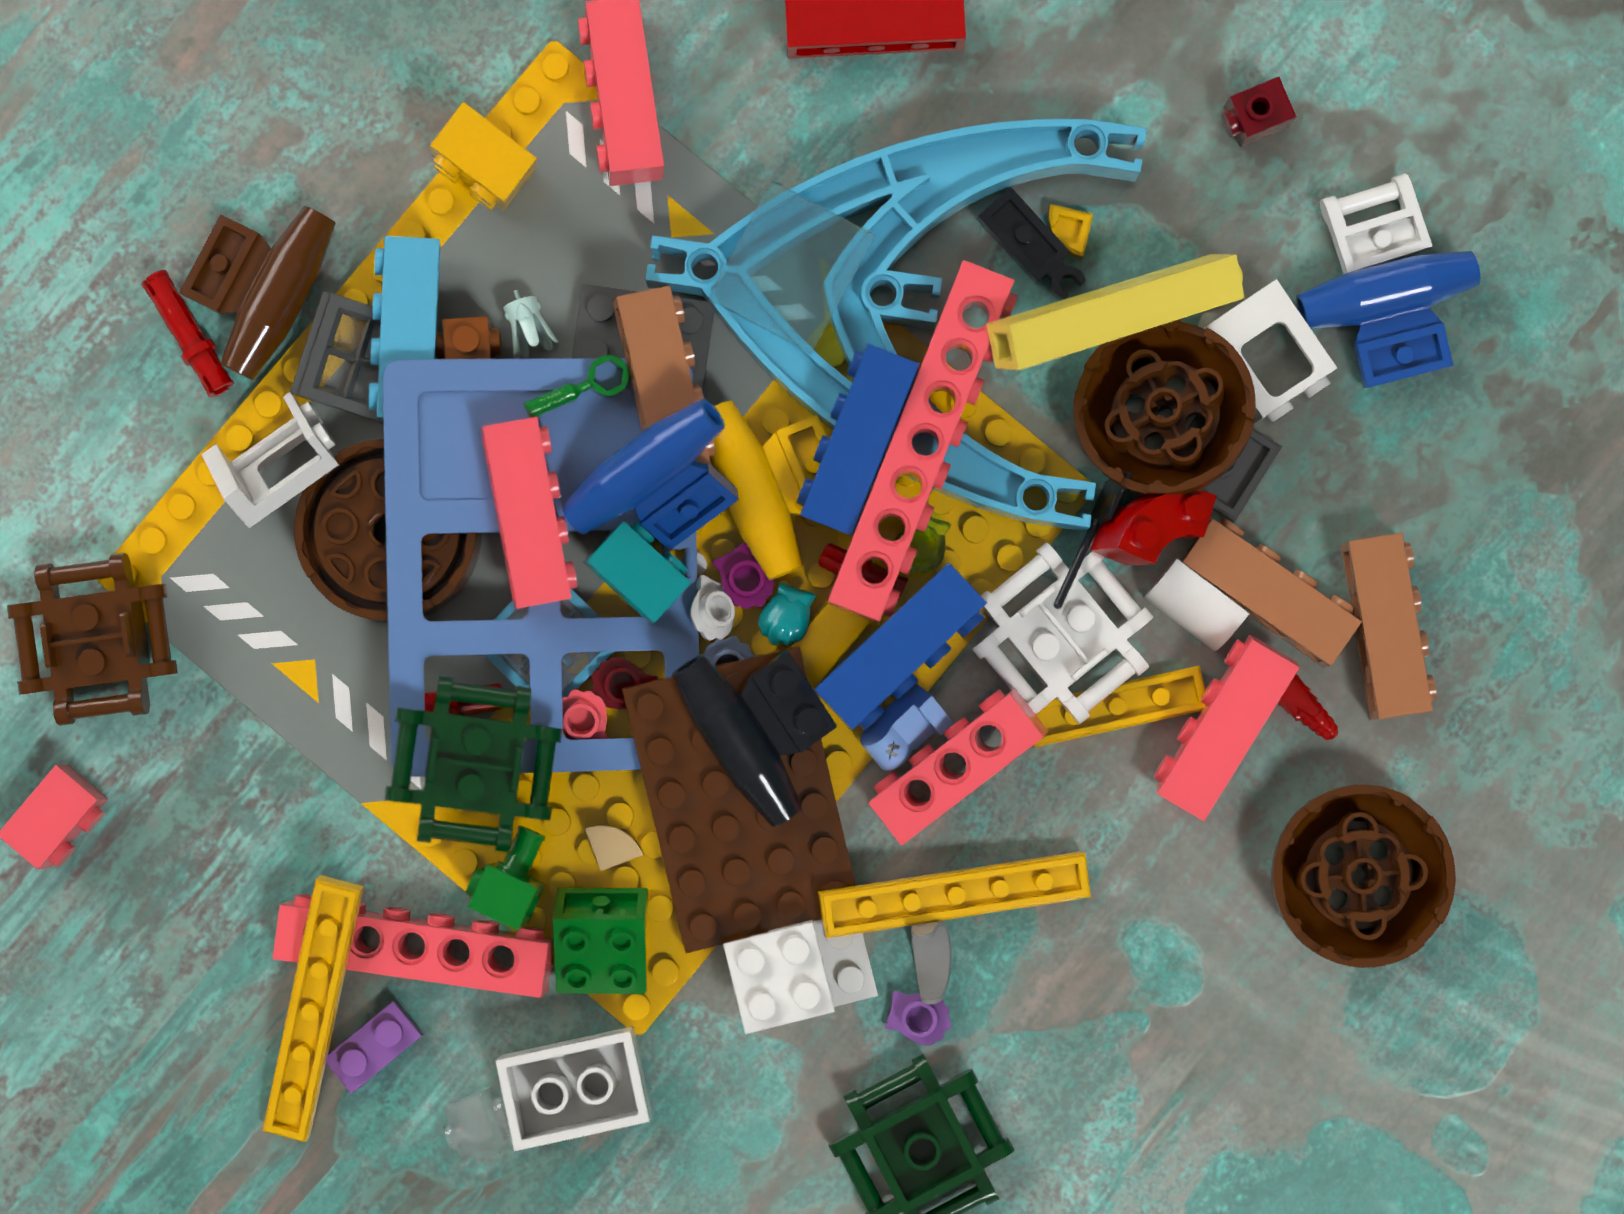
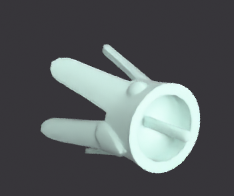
M514 290L516 300L503 307L505 318L511 324L514 357L517 356L519 350L521 358L526 359L529 355L528 343L534 347L540 341L545 350H552L553 345L550 338L556 343L558 340L540 314L541 305L537 302V297L528 296L520 298L518 290Z

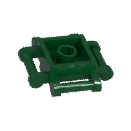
M439 676L433 712L397 708L395 722L400 723L391 786H386L384 800L421 805L416 841L431 843V838L491 845L495 846V851L509 852L514 816L551 820L552 806L548 805L556 742H561L563 729L527 724L531 687L517 686L516 690L457 683L453 682V677ZM450 700L513 708L512 721L448 713ZM418 725L431 726L422 790L410 788ZM525 738L538 740L530 803L516 801ZM435 807L499 814L498 827L434 820Z
M921 1054L912 1059L913 1064L859 1093L853 1090L843 1096L859 1129L837 1138L828 1146L834 1158L839 1157L867 1209V1212L864 1214H900L901 1212L903 1214H920L917 1207L972 1178L977 1186L924 1214H963L984 1202L988 1206L999 1200L984 1168L1007 1157L1015 1149L1009 1138H1003L975 1085L978 1079L973 1069L966 1070L940 1085L925 1055ZM922 1080L928 1092L887 1112L874 1121L871 1120L866 1109ZM959 1093L987 1145L986 1149L977 1154L948 1101L949 1098ZM865 1143L867 1144L894 1198L886 1202L882 1201L855 1148Z

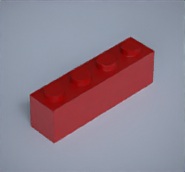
M785 0L788 59L964 50L966 41L964 0Z

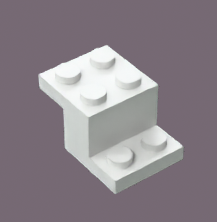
M812 919L769 930L766 933L723 944L745 1034L835 1012L834 1007L878 996L863 933L826 939L823 933L822 919L816 921Z

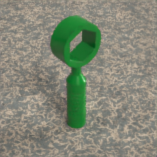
M600 356L589 367L586 381L577 385L568 383L556 390L523 403L529 418L541 416L548 411L550 412L555 408L577 400L580 393L592 389L599 396H616L624 390L628 383V367L623 360L616 356ZM609 361L621 370L620 386L607 391L594 381L596 367Z

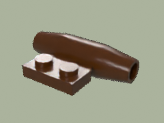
M303 206L271 248L264 237L258 232L220 214L179 293L222 316L237 314L221 361L223 366L252 381L256 378L287 337L316 282L333 234L335 221L310 207Z

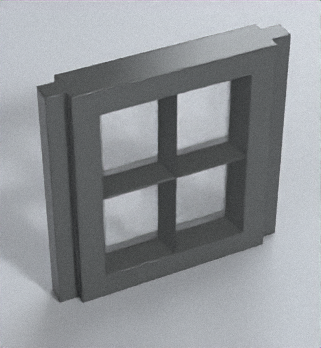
M323 291L290 390L293 395L379 422L377 410H369L370 383H378L379 365H371L372 338H380L381 320H373V306Z

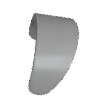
M943 921L910 925L921 1002L924 1004H936L942 1001L949 983L951 940L948 927Z

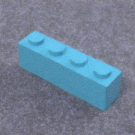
M384 236V248L375 249L374 271L375 275L383 276L382 293L373 294V320H381L380 338H372L371 365H379L378 383H370L369 410H377L379 422H384L383 372L387 365L395 360L436 359L440 239Z

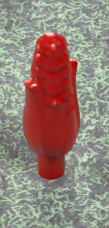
M1295 674L1277 704L1287 714H1290L1296 722L1301 721L1304 726H1308L1316 735L1322 736L1325 740L1334 739L1339 733L1337 724L1328 715L1327 710L1323 709L1322 704L1317 702L1318 697L1310 692L1311 689Z

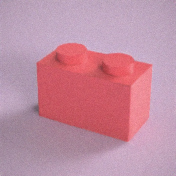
M55 765L0 830V838L36 869H47L53 865L57 868L75 850V846L71 843L82 830L86 833L89 832L101 820L105 813L101 810V807L107 802L108 798L69 765Z

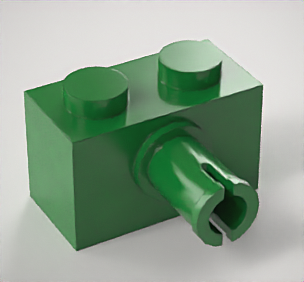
M519 825L516 836L510 846V851L507 852L504 861L487 864L486 868L482 867L481 870L477 868L465 892V894L472 896L467 907L517 931L527 926L546 886L545 883L532 878L528 872L542 841L546 837L532 829Z

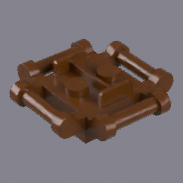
M126 553L113 554L109 560L54 567L51 563L37 565L34 577L36 586L40 591L41 601L7 605L8 619H13L21 671L22 681H17L19 695L53 690V715L59 726L73 724L76 719L125 712H131L133 716L148 714L150 699L147 678L178 673L176 660H171L163 598L168 597L166 584L134 588L131 562ZM113 578L115 591L60 598L58 585ZM142 601H145L153 663H150ZM43 615L44 623L40 624L45 666L47 668L50 667L51 677L40 678L32 616ZM128 680V694L74 701V687Z

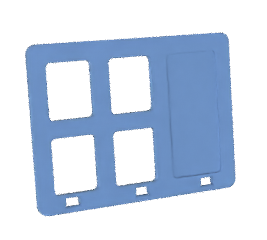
M597 358L395 360L388 364L383 372L391 763L393 767L400 723L395 722L397 708H407L425 711L424 661L430 656L524 654L529 660V687H531L530 724L563 729L561 661L566 653L657 650L664 656L665 678L672 676V673L677 668L699 655V632L695 630L690 618V607L698 592L696 589V532L672 549L681 550L685 548V566L688 569L685 577L691 584L655 623H649L643 617L565 618L560 611V601L529 606L527 615L520 620L428 621L423 616L421 540L426 534L500 533L480 432L482 426L529 418L523 403L556 390L568 383L577 385L586 381L588 369ZM620 358L626 364L625 358ZM608 361L596 367L594 382L607 391L620 386L621 370ZM689 367V371H690V375H691V379H692V384H693V373H692L691 367ZM630 378L624 390L616 396H599L592 389L580 393L577 400L537 417L539 427L547 426L550 436L552 453L544 455L547 471L556 472L559 484L560 498L553 499L556 517L564 516L562 505L601 463L642 433ZM634 508L591 531H612L619 522L625 521L630 526L634 521L639 524L640 521ZM565 518L567 531H576ZM662 544V556L664 557L670 550ZM418 725L411 777L425 775L429 745L425 737V725ZM562 731L561 742H556L552 772L641 770L634 738L567 739ZM529 738L524 740L520 773H534L538 740Z

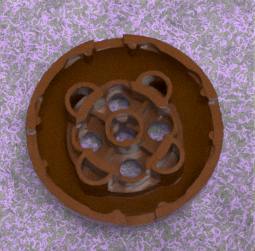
M1181 319L1101 344L1086 362L1073 400V415L1077 435L1084 451L1095 467L1103 475L1123 488L1149 496L1162 494L1182 495L1194 492L1213 483L1224 475L1246 448L1253 430L1256 413L1253 381L1247 365L1240 354L1225 338L1207 327L1204 329L1181 322ZM1172 377L1183 379L1186 382L1184 390L1177 393L1166 387L1168 380ZM1134 396H1139L1145 401V407L1137 413L1128 411L1126 407L1128 399ZM1163 409H1170L1173 415L1164 418L1162 415H1158V413ZM1192 415H1200L1205 419L1206 423L1201 429H1188L1186 421ZM1156 434L1164 438L1165 442L1160 449L1150 450L1145 446L1147 438L1151 435ZM1129 472L1132 475L1130 479H1127L1123 474Z
M1349 785L1332 789L1316 796L1291 817L1279 836L1274 850L1271 883L1276 906L1282 919L1303 945L1319 956L1338 964L1350 967L1373 968L1399 962L1425 946V942L1434 934L1440 924L1444 923L1449 913L1455 893L1456 872L1453 853L1444 831L1435 818L1430 816L1420 805L1405 794L1390 788L1375 785ZM1378 840L1384 842L1388 849L1387 855L1381 860L1373 859L1369 852L1371 844ZM1332 844L1338 845L1343 852L1341 860L1335 864L1329 863L1324 856L1326 848ZM1357 866H1360L1364 871V878L1359 883L1351 880V872L1356 871ZM1380 886H1386L1391 890L1392 897L1386 905L1377 904L1373 897L1374 891ZM1336 889L1344 891L1347 897L1345 906L1340 909H1334L1329 904L1332 891Z

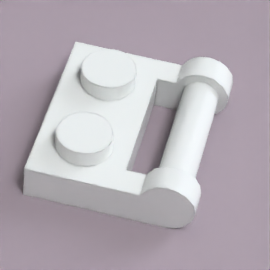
M1406 173L1392 177L1391 183L1339 199L1331 196L1320 200L1321 213L1325 223L1328 225L1344 274L1391 262L1429 250L1432 247L1411 180ZM1395 199L1400 204L1401 210L1350 226H1346L1343 217L1344 215Z

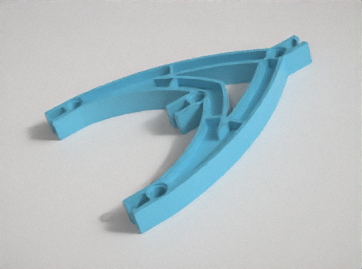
M1033 119L964 127L891 145L829 169L789 189L744 217L708 244L652 235L650 246L652 260L660 261L661 253L686 259L684 263L685 271L683 274L656 273V265L648 264L645 280L648 288L656 289L670 286L671 291L703 296L737 341L762 369L793 399L812 415H818L822 423L834 430L837 421L830 418L831 412L839 393L848 395L852 382L825 361L790 327L750 278L751 276L809 238L842 221L881 206L844 249L823 283V293L834 333L848 366H850L856 350L864 352L867 344L898 355L882 322L934 330L938 310L930 309L929 313L904 308L901 304L903 292L905 291L931 293V298L939 299L943 278L890 271L916 242L942 221L964 207L997 191L1031 180L1064 174H1086L1135 182L1141 172L1142 159L1134 158L1133 162L1108 157L1105 152L1108 144L1133 145L1132 150L1140 151L1141 147H1144L1147 128L1088 119ZM1080 138L1090 139L1095 143L1097 153L1091 156L1081 155L1076 150L1074 142ZM702 260L712 261L718 267L714 277L708 280L699 279L693 274L695 265ZM885 286L894 292L895 300L888 306H879L872 301L870 293L874 288ZM929 399L931 408L938 413H942ZM920 433L912 439L913 449L920 455H931L938 448L936 439L928 433ZM965 433L958 447L949 444L943 461L951 464L942 489L932 487L933 490L976 508L1026 523L1086 531L1090 528L1091 515L1080 513L1079 517L1056 512L1054 507L1057 501V493L1082 494V499L1093 501L1096 483L1040 475L1028 471L994 454ZM904 475V476H906V477H908V478H910V479H912V480H914V481L920 483V482L918 481V479L915 478L914 476ZM1029 488H1038L1043 491L1047 501L1045 508L1038 511L1029 509L1023 501L1024 491Z

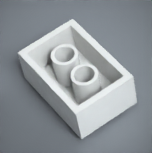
M634 1026L501 1055L496 1060L514 1151L650 1122L653 1115Z

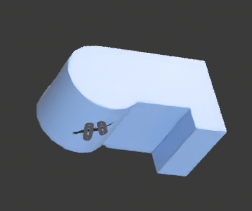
M915 683L898 700L896 699L870 727L863 731L860 743L882 770L889 771L902 765L909 758L912 751L916 750L935 732L942 735L954 723L933 696Z

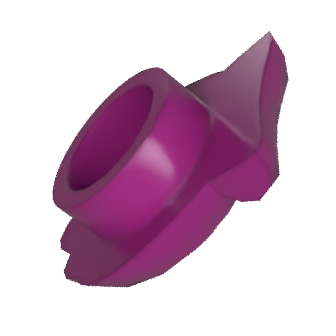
M745 542L741 543L730 553L712 562L721 573L724 593L731 598L734 606H740L744 609H749L751 606L761 607L765 604L766 597L771 596L773 593L775 580H768L755 557L751 555Z

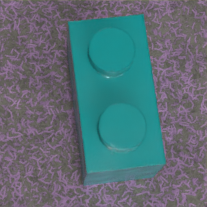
M625 521L617 524L583 563L646 621L655 623L691 584L684 576L688 569L670 552H667L663 557L650 545L655 540L654 537L639 523L634 521L629 526Z

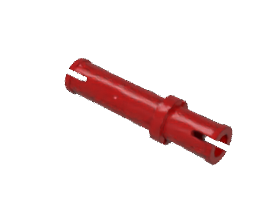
M161 270L148 276L141 285L183 352L181 358L185 365L192 367L206 390L208 397L213 398L228 391L229 387L234 385V381L230 378L215 353L217 350L215 343L212 339H207L201 331L182 296H180L168 272Z

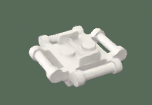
M1046 542L1036 550L1037 556L992 593L986 591L981 595L987 602L982 608L998 628L976 645L972 651L980 660L984 657L1012 691L1015 688L1035 714L1053 699L1057 698L1072 718L1080 725L1090 716L1088 711L1132 675L1140 676L1149 668L1144 658L1132 647L1127 639L1152 620L1154 616L1146 607L1143 609L1139 607L1103 563L1102 560L1105 557L1093 551L1084 558L1063 606L1060 609H1055L1053 606L1054 601L1069 569L1057 552ZM1049 569L1057 580L1010 618L1002 607ZM1086 573L1092 576L1128 620L1119 628L1114 625L1078 581ZM1005 639L1046 687L1037 694L998 647ZM1113 650H1116L1123 660L1076 698L1068 687Z

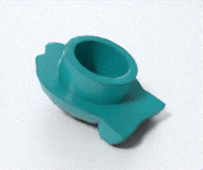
M781 581L778 586L777 595L764 606L759 615L758 626L761 628V634L768 637L772 645H779L781 643L791 645L794 642L800 641L808 630L810 606L817 595L813 592L800 590L785 581Z

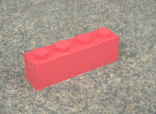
M639 0L585 1V17L577 18L580 44H589L591 60H584L586 86L595 87L597 102L590 103V113L593 130L601 129L603 145H596L599 172L608 173L609 186L662 180L664 161Z
M537 417L482 426L480 432L514 609L572 599L570 589L577 588V579L573 562L564 561L561 544L569 543L565 518L564 516L556 517L553 499L560 498V490L556 472L547 471L544 454L552 453L547 426L539 427Z
M1251 634L1248 635L1244 643L1240 640L1234 643L1224 660V663L1229 666L1221 681L1214 678L1210 682L1200 700L1206 704L1197 720L1191 716L1188 718L1177 737V740L1182 742L1173 758L1166 755L1153 776L1154 779L1158 780L1156 785L1158 795L1202 821H1205L1300 668L1295 660Z

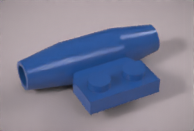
M1472 251L1415 255L1343 274L1296 296V305L1310 329L1358 325L1353 347L1363 388H1369L1454 366L1444 322L1442 323L1430 307L1478 286L1481 279L1480 269Z
M700 399L652 424L610 456L589 475L562 505L563 514L569 524L579 533L585 534L635 508L640 525L669 550H672L738 501V490L708 462L703 464L695 461L725 428L724 420L718 410L708 400Z

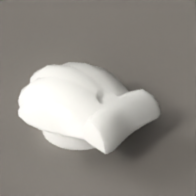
M701 575L696 582L698 592L690 607V618L695 630L700 632L705 640H713L715 638L721 640L730 634L733 627L734 604L731 598L724 593L721 583Z

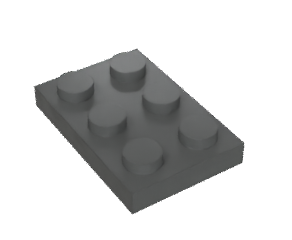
M582 284L571 359L599 358L605 355L625 358L612 302L618 296L637 293V291ZM680 298L685 316V322L679 323L683 341L689 340L695 359V366L691 367L693 385L699 384L703 393L715 311L707 301Z

